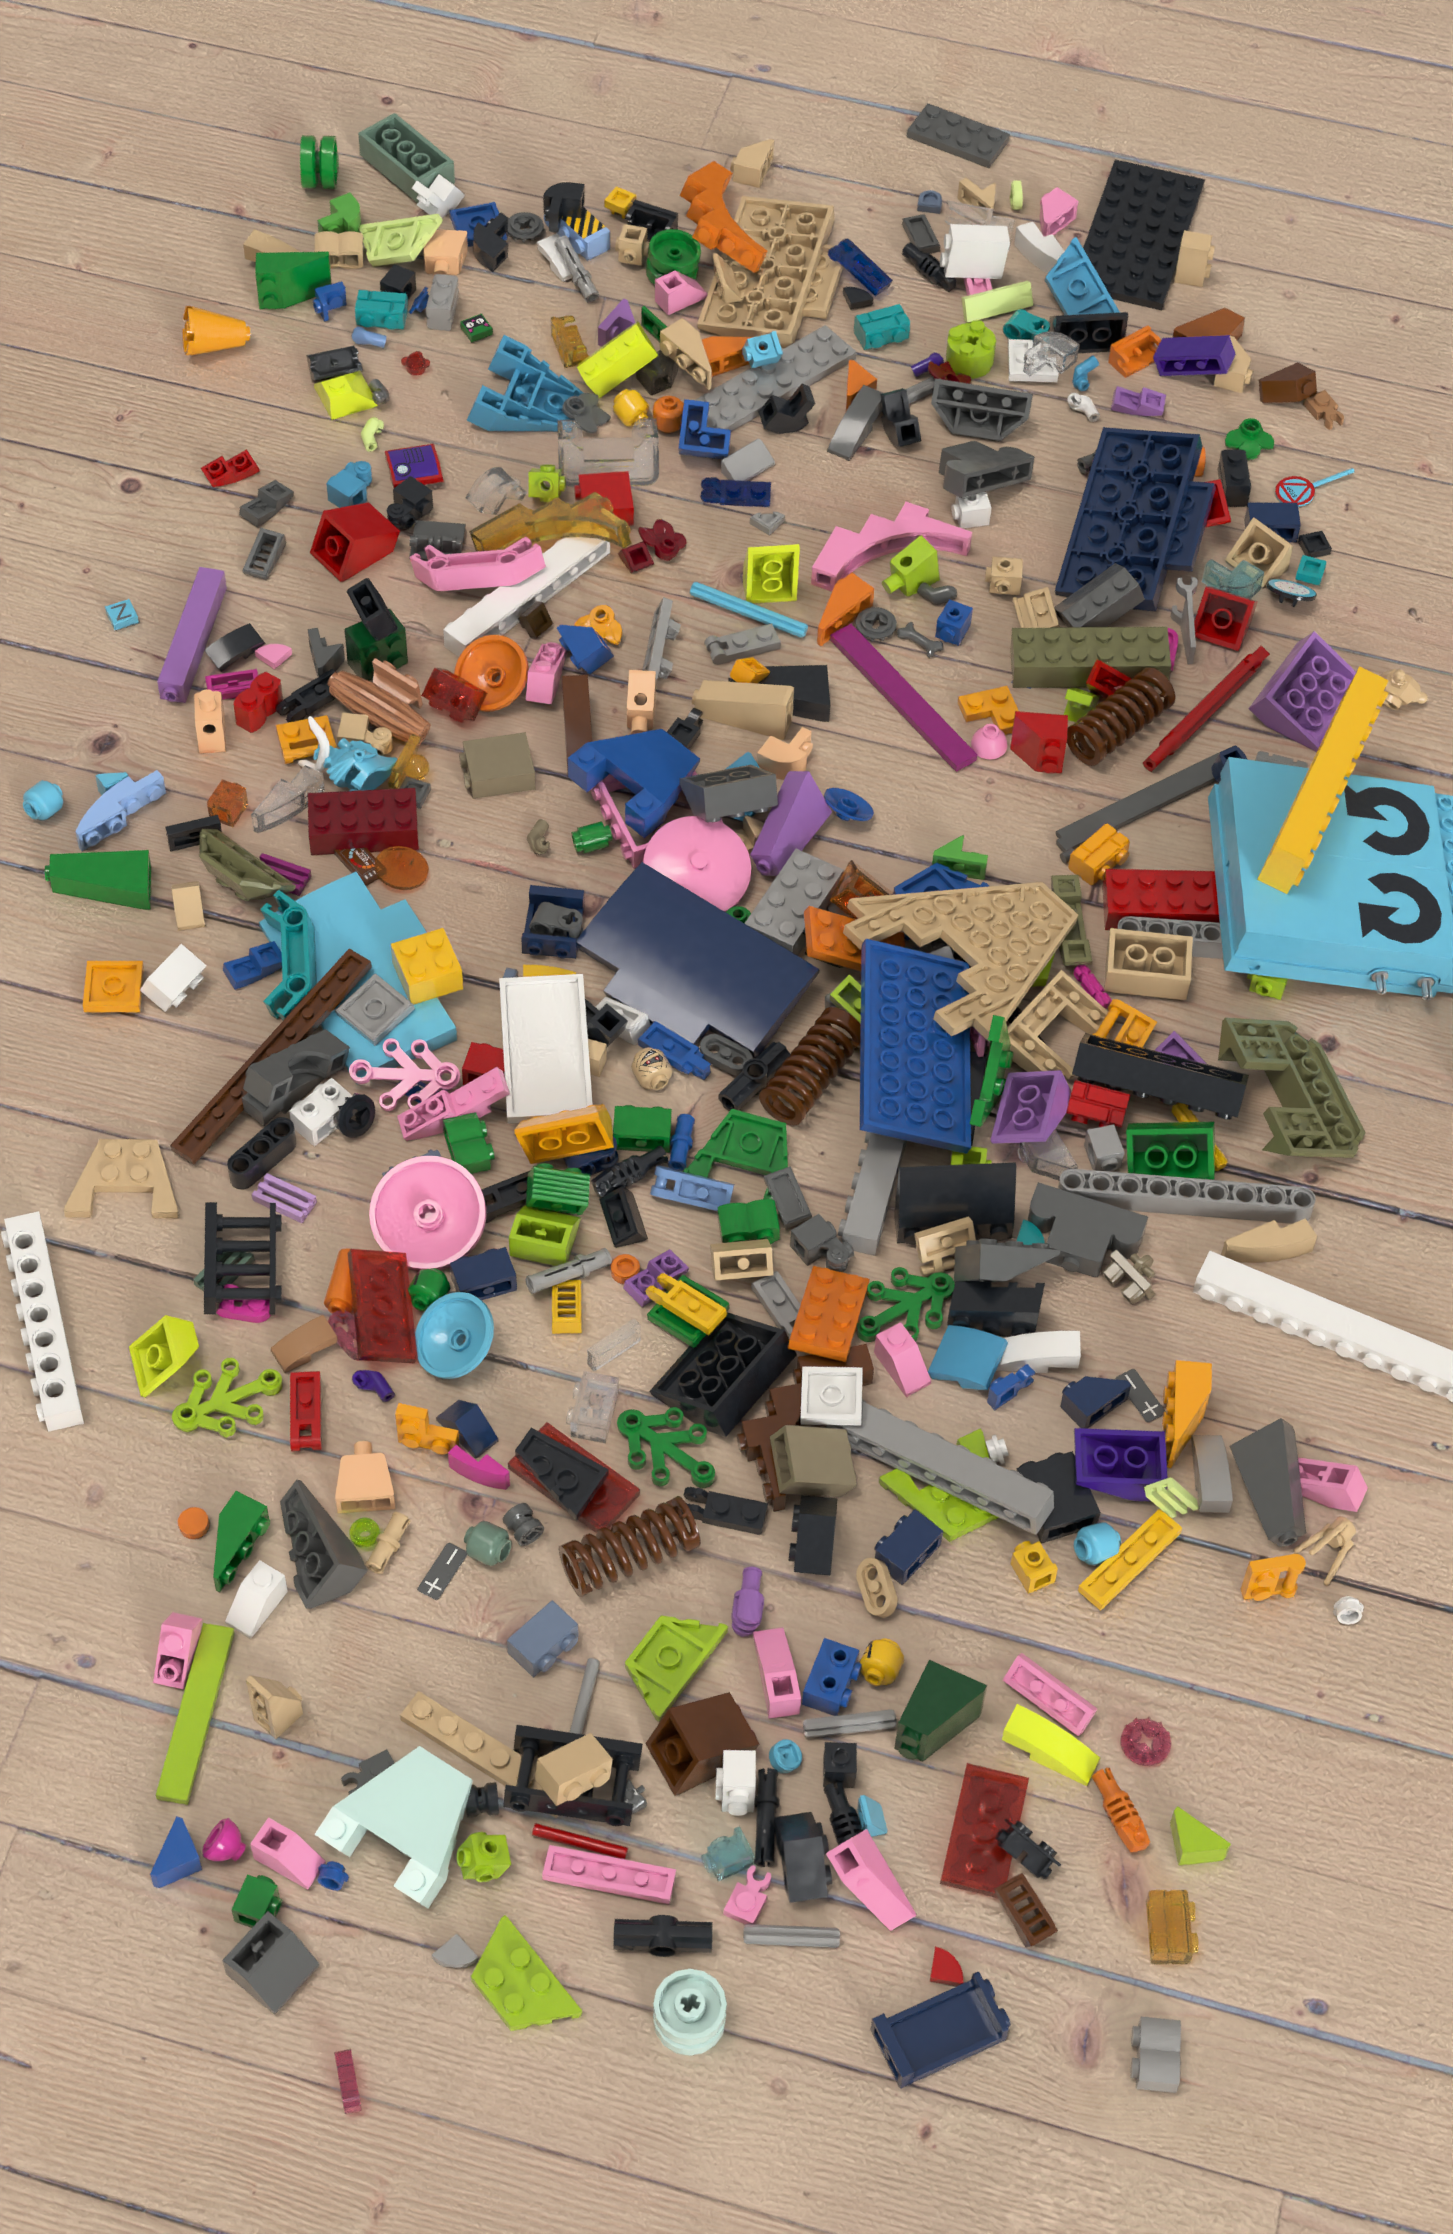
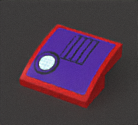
M434 444L384 451L393 488L409 476H412L423 485L443 482L442 471Z

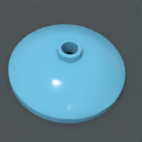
M464 1292L447 1294L432 1303L422 1315L415 1332L414 1348L420 1365L428 1373L442 1379L459 1378L474 1370L487 1355L493 1340L494 1323L489 1308L476 1296Z

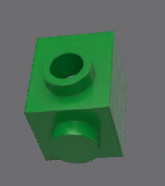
M247 1874L231 1909L234 1922L253 1928L267 1911L276 1917L282 1904L278 1886L272 1879L266 1876L258 1875L256 1878Z

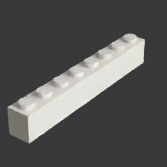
M590 520L575 527L570 534L558 540L553 547L542 553L545 568L516 585L498 587L491 594L484 596L475 606L468 608L454 622H450L443 629L444 647L459 657L463 650L478 638L487 635L505 634L519 623L518 618L536 601L545 603L610 553V535Z

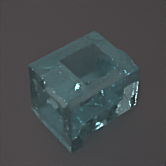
M739 1826L734 1828L733 1836L729 1838L722 1836L714 1840L707 1847V1853L701 1855L707 1872H713L717 1881H721L750 1868L753 1865L754 1854Z

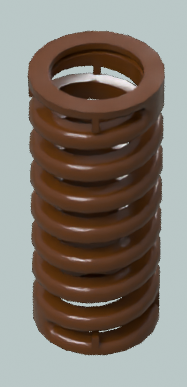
M1150 667L1143 669L1132 680L1127 681L1123 687L1118 688L1114 694L1109 695L1094 709L1088 711L1085 716L1079 718L1075 724L1068 727V747L1082 763L1088 766L1098 765L1105 759L1107 754L1113 753L1116 747L1122 746L1125 743L1126 739H1131L1135 732L1141 731L1145 725L1150 724L1154 718L1159 717L1163 710H1167L1174 705L1176 696L1172 684L1159 670ZM1146 681L1154 684L1161 691V694H1158V692L1150 684L1146 683ZM1093 727L1097 729L1100 736L1094 731ZM1084 735L1089 739L1094 750L1088 745Z
M836 1007L825 1008L815 1021L814 1026L807 1031L806 1036L792 1050L790 1057H787L782 1067L768 1081L766 1088H763L759 1093L760 1103L773 1118L792 1126L799 1125L806 1114L814 1106L815 1100L822 1096L823 1089H826L830 1085L831 1079L838 1075V1069L843 1068L846 1064V1059L854 1054V1048L860 1046L861 1024L857 1019L842 1009ZM831 1024L845 1029L852 1038H848L844 1033L832 1027ZM826 1035L832 1037L835 1040V1043L828 1039ZM819 1046H822L826 1051L835 1056L836 1059H833L829 1054L821 1050ZM811 1056L815 1057L819 1062L827 1066L828 1069L823 1068L819 1063L814 1061L811 1058ZM803 1066L807 1067L811 1072L816 1074L820 1078V1080L816 1079L812 1074L807 1072L803 1068ZM795 1076L800 1078L807 1085H809L812 1088V1090L808 1089L805 1085L797 1081ZM789 1089H793L796 1093L802 1096L804 1100L797 1098L794 1094H792L789 1091ZM779 1097L785 1099L793 1107L794 1111L788 1108Z
M677 1496L666 1503H660L655 1511L652 1509L643 1510L641 1517L637 1515L629 1516L626 1524L617 1521L613 1523L611 1530L603 1527L597 1531L596 1536L586 1534L583 1536L581 1543L577 1540H572L560 1545V1559L575 1593L582 1597L593 1591L590 1583H585L584 1571H581L579 1563L582 1561L593 1587L598 1590L603 1587V1580L593 1560L591 1547L599 1556L608 1581L610 1583L618 1581V1574L608 1554L606 1541L614 1550L616 1560L624 1576H632L633 1568L622 1545L621 1535L628 1542L637 1567L640 1570L648 1568L645 1553L637 1539L636 1528L643 1536L645 1546L652 1561L655 1564L662 1563L663 1556L652 1533L651 1522L656 1527L663 1548L670 1558L676 1557L678 1553L673 1539L675 1536H677L684 1551L700 1547V1535L696 1522L683 1498ZM665 1515L673 1524L675 1531L670 1533L666 1525ZM684 1519H686L688 1522L690 1532L688 1531L685 1525Z

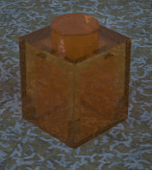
M223 779L207 801L209 817L218 815L220 822L230 827L235 826L248 806L246 788L238 783H231Z

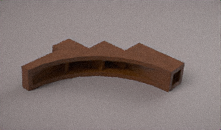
M867 1344L850 1347L846 1362L813 1354L797 1357V1369H793L795 1384L770 1389L769 1401H765L767 1417L742 1421L741 1433L737 1434L740 1452L745 1451L748 1462L755 1460L758 1475H764L765 1483L762 1484L763 1494L766 1502L771 1501L773 1512L785 1510L786 1494L779 1493L770 1436L785 1425L803 1426L801 1424L802 1367L863 1368L862 1387L873 1383L874 1367Z

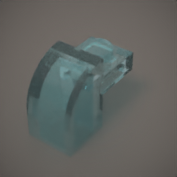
M1210 559L1205 564L1202 582L1207 586L1251 599L1261 589L1264 571L1245 560L1231 571Z

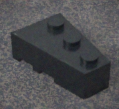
M955 1281L947 1325L968 1327L1002 1337L1035 1333L1045 1283H1036L1035 1288L1019 1287L1018 1282H1009L1008 1287H992L991 1282Z

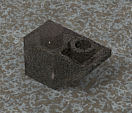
M661 350L656 351L659 356L636 372V379L651 396L671 388L679 368L678 364L669 356L664 355Z

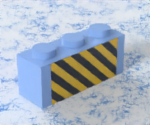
M586 208L583 209L581 218L562 216L559 232L556 233L561 237L567 236L577 254H581L589 261L610 250V230ZM545 221L546 225L549 227V221Z

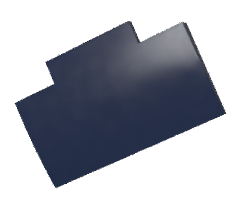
M1103 427L1056 584V595L1068 598L1116 563L1126 568L1137 581L1145 600L1132 609L1156 612L1167 571L1193 572L1216 490L1214 483L1193 481L1203 447L1200 434Z
M643 862L621 884L577 939V946L580 951L616 972L603 990L605 995L647 1014L650 1023L653 1024L657 1021L696 1046L706 1032L710 1030L748 1049L755 1059L767 1046L820 972L817 967Z

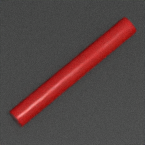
M535 1823L532 1836L615 1858L626 1859L628 1847Z

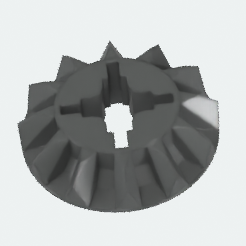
M521 212L512 215L508 219L507 233L508 236H513L514 241L522 239L523 242L527 239L534 241L535 237H541V233L544 231V223L536 214Z
M867 608L860 612L856 618V629L865 638L869 637L872 642L874 639H880L883 642L885 637H892L893 632L896 631L897 621L895 616L883 608ZM876 620H879V621H878V624H879L878 628L874 629V628H873L874 623H876Z

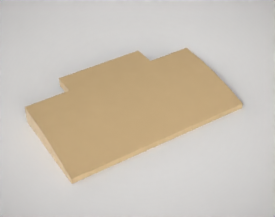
M742 196L734 221L749 237L765 248L767 254L759 271L753 273L722 252L721 258L733 270L741 300L725 304L714 275L697 327L698 329L725 337H757L776 331L781 348H786L795 342L803 316L827 319L847 257V247L827 245L835 221L833 205Z

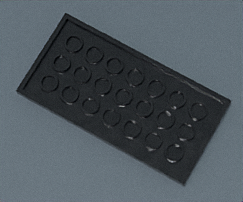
M1114 160L1083 247L1113 300L1163 310L1177 268L1184 230H1190L1204 188L1205 179L1127 161Z

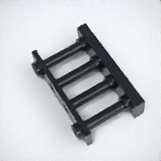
M205 1202L204 1314L216 1315V1303H222V1300H269V1315H275L276 1303H281L282 1285H276V1232H281L282 1214H276V1203H270V1217H223V1214H217V1202ZM223 1229H270V1241L223 1240V1237H217V1231L223 1232ZM222 1252H270L269 1264H222V1261H216L217 1255H222ZM222 1276H269V1288H222V1285H216V1279H222Z
M517 1725L514 1751L522 1754L516 1786H505L503 1807L511 1808L517 1812L532 1811L605 1822L611 1826H630L633 1804L624 1803L629 1771H639L643 1744L594 1736L613 1759L612 1767L616 1768L612 1800L592 1798L593 1787L581 1793L576 1799L572 1801L567 1800L556 1806L544 1790L529 1788L534 1757H542L585 1735Z

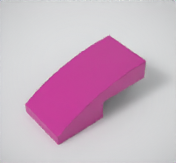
M457 1445L448 1452L449 1467L463 1477L496 1489L506 1490L510 1486L509 1471L488 1454L478 1462Z

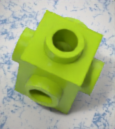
M546 464L540 465V468H532L529 471L528 497H538L541 502H554L555 498H559L562 492H565L566 477L562 476V469H555V465Z
M476 1832L469 1835L457 1849V1863L461 1867L463 1879H476L477 1882H487L492 1879H498L511 1866L506 1835H487L486 1832Z

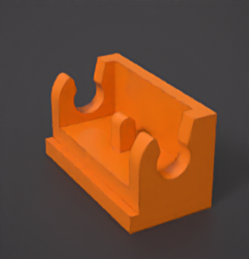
M1147 325L1111 344L1108 363L1126 378L1155 362L1153 359L1157 350L1155 344L1159 346L1161 339Z

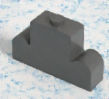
M970 441L942 448L938 473L944 476L943 488L946 491L964 498L1031 480L1035 456L1015 447H1001L999 451H996L978 441Z
M1038 1182L1030 1203L1028 1221L1037 1226L1041 1233L1051 1231L1046 1244H1049V1249L1060 1250V1255L1046 1261L1047 1263L1063 1267L1069 1272H1079L1091 1277H1098L1108 1250H1112V1253L1117 1250L1125 1259H1129L1132 1254L1138 1253L1145 1234L1148 1216Z

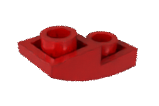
M247 449L225 461L223 456H220L201 467L202 472L212 487L229 485L260 472Z

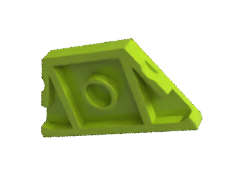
M661 1615L625 1661L627 1672L658 1722L661 1721L667 1710L672 1707L727 1634L728 1626L726 1624L719 1623L718 1626L700 1624V1620H679L676 1617Z
M506 1915L501 1917L471 1975V1981L510 2031L525 2029L533 2024L539 2026L550 2024L552 2020L572 2016V2019L579 2018L582 2015L581 2008Z

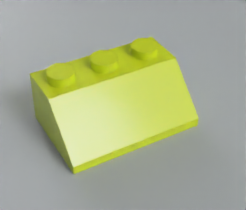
M637 321L580 362L577 369L588 387L600 399L659 355Z

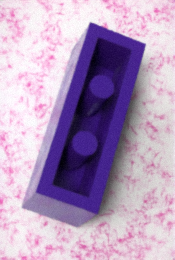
M1229 335L1162 338L1153 359L1160 376L1227 374L1236 353Z

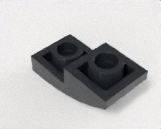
M249 623L226 634L204 650L222 672L241 656L247 659L255 650L262 647L265 642Z

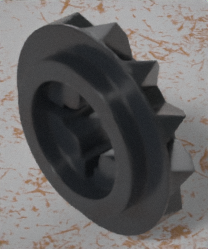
M354 1093L352 1097H345L344 1105L338 1106L340 1112L335 1116V1119L338 1121L336 1128L349 1138H356L366 1133L375 1118L376 1110L373 1100L365 1094ZM354 1109L357 1110V1112L355 1113V1120L351 1119L353 1117L352 1112Z

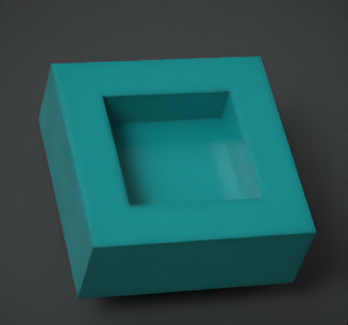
M1302 555L1295 580L1320 586L1327 561Z

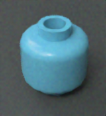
M42 780L24 793L22 804L24 811L33 819L45 821L62 808L63 793L58 785Z
M1096 1523L1081 1528L1074 1540V1550L1077 1557L1088 1565L1102 1564L1106 1559L1118 1554L1121 1545L1119 1533L1107 1523Z

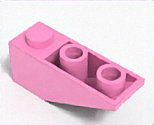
M549 642L541 645L528 670L526 701L552 704L557 693L567 654L565 648L561 647L560 644Z
M784 1628L753 1632L768 1719L800 1714V1690Z
M867 1829L826 1853L842 1882L890 1931L917 1915Z

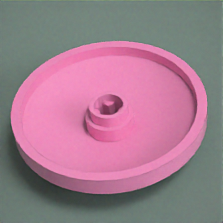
M698 816L678 818L662 826L649 841L643 858V863L724 912L737 906L742 900L751 877L750 856L741 838L722 822H705L703 818Z
M421 1156L398 1164L381 1179L370 1203V1225L378 1245L394 1262L416 1271L430 1268L442 1270L450 1267V1262L470 1254L476 1247L485 1228L486 1203L477 1181L463 1166L443 1157Z

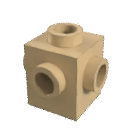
M624 224L620 237H617L615 243V251L619 254V262L642 266L644 257H648L650 243L647 242V228Z
M992 557L991 567H986L985 582H990L989 593L1020 595L1023 559Z

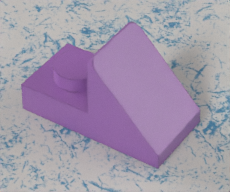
M623 298L598 326L599 346H604L635 323L628 300Z

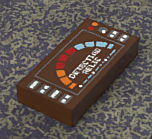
M367 848L334 850L335 856L351 873L357 871L365 886L386 875V869Z

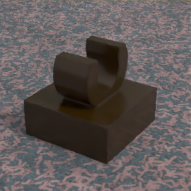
M538 601L518 618L521 627L527 630L531 638H537L553 624L544 603Z

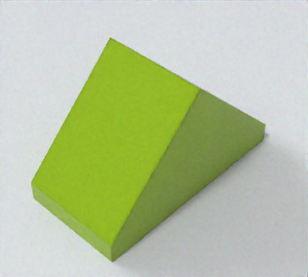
M1176 1807L1170 1821L1178 1866L1223 1861L1227 1856L1231 1843L1180 1807Z

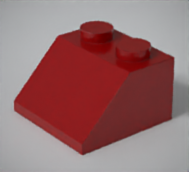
M1206 586L1194 621L1195 638L1239 651L1250 627L1258 601Z
M1015 711L1010 750L1035 772L1062 774L1067 744L1068 715Z

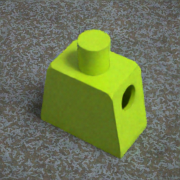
M922 535L891 559V576L882 581L885 591L891 594L899 589L905 596L910 597L918 592V588L923 582L932 585L940 580L937 550Z

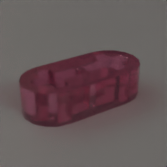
M337 1311L329 1317L328 1323L337 1335L338 1345L351 1359L361 1361L367 1359L372 1354V1338L352 1314L347 1311ZM339 1322L342 1325L347 1323L348 1332H346L341 1326L337 1327L336 1324ZM353 1339L360 1345L364 1344V1348L361 1349L358 1346L354 1348Z
M351 2048L336 2051L334 2053L345 2115L360 2112L362 2110Z

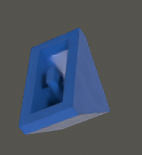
M176 1816L150 1873L153 1886L157 1888H162L202 1870L200 1858L184 1820Z

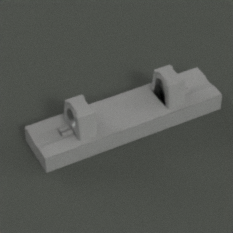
M664 597L654 612L642 670L656 671V680L658 677L667 679L672 671L673 663L662 658L665 638L675 640L681 624L669 619L673 601Z

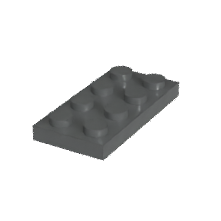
M927 103L907 129L906 137L990 168L1008 144L1010 134Z

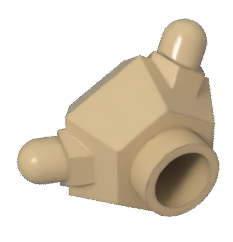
M1393 669L1377 674L1389 680L1384 691L1388 692L1383 703L1384 706L1393 710H1399L1401 705H1406L1410 702L1423 704L1427 701V694L1421 692L1420 685L1412 676L1405 674L1403 670Z

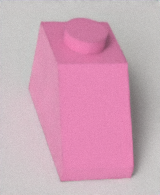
M1058 187L1042 197L1039 216L1041 233L1044 237L1051 234L1054 236L1076 219L1078 200Z
M901 1322L876 1335L874 1354L905 1397L931 1384V1379L918 1345Z

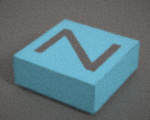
M130 599L105 606L106 614L114 630L139 623L138 616Z

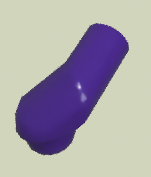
M932 353L928 358L912 365L911 368L915 377L929 371L928 363L930 361L938 366L944 363L943 357L939 353Z
M358 1370L352 1376V1382L355 1386L363 1390L376 1391L382 1402H388L395 1396L394 1391L380 1372Z

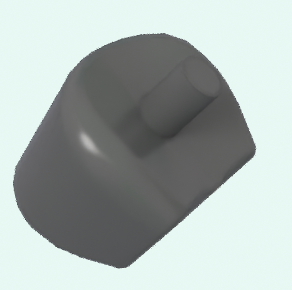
M628 1779L624 1803L633 1804L632 1814L647 1806L646 1799L641 1795L645 1788L641 1785L635 1789L631 1780Z

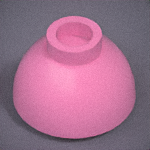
M987 724L975 732L971 740V748L981 758L996 759L1006 752L1007 739L1005 734L996 725Z

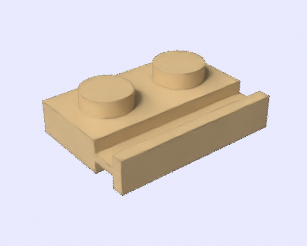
M1048 587L1026 593L1022 598L1017 599L1013 597L1021 628H1060Z

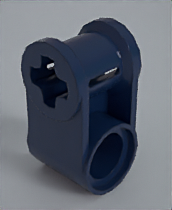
M613 1136L614 1148L564 1157V1162L567 1168H578L582 1173L590 1174V1176L602 1172L618 1163L617 1141Z

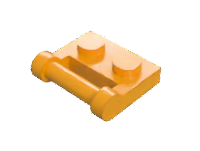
M328 715L313 718L325 732L329 745L337 748ZM308 719L276 725V732L285 764L293 763V760L314 756V751L318 748L319 742L310 729Z
M1113 999L1108 1006L1109 1012L1097 1032L1092 1035L1106 1038L1117 1018L1122 1016L1126 1018V1021L1116 1036L1115 1041L1143 1047L1157 1021L1123 1001Z
M1291 1554L1249 1561L1240 1589L1243 1600L1254 1599L1260 1601L1277 1594L1284 1598L1293 1597L1298 1588L1297 1578L1304 1571L1306 1565L1304 1557L1299 1554ZM1287 1571L1285 1578L1279 1579L1280 1573Z

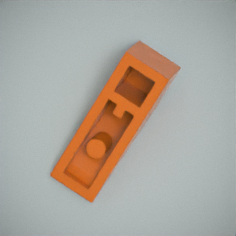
M711 336L702 339L712 370V377L749 365V361L744 359L742 348L746 340L753 337Z
M851 572L844 579H839L833 588L818 626L817 644L819 646L829 641L831 634L852 623L860 612L873 606L874 588Z

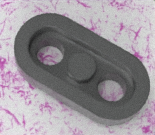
M710 1034L701 1040L700 1052L704 1055L703 1059L732 1075L738 1076L743 1071L745 1062L752 1059L748 1049L721 1035Z

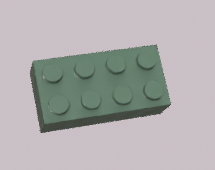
M396 113L358 133L360 155L417 203L419 202L417 199L419 194L412 189L416 181L428 189L438 175H441L452 184L455 183L454 161Z

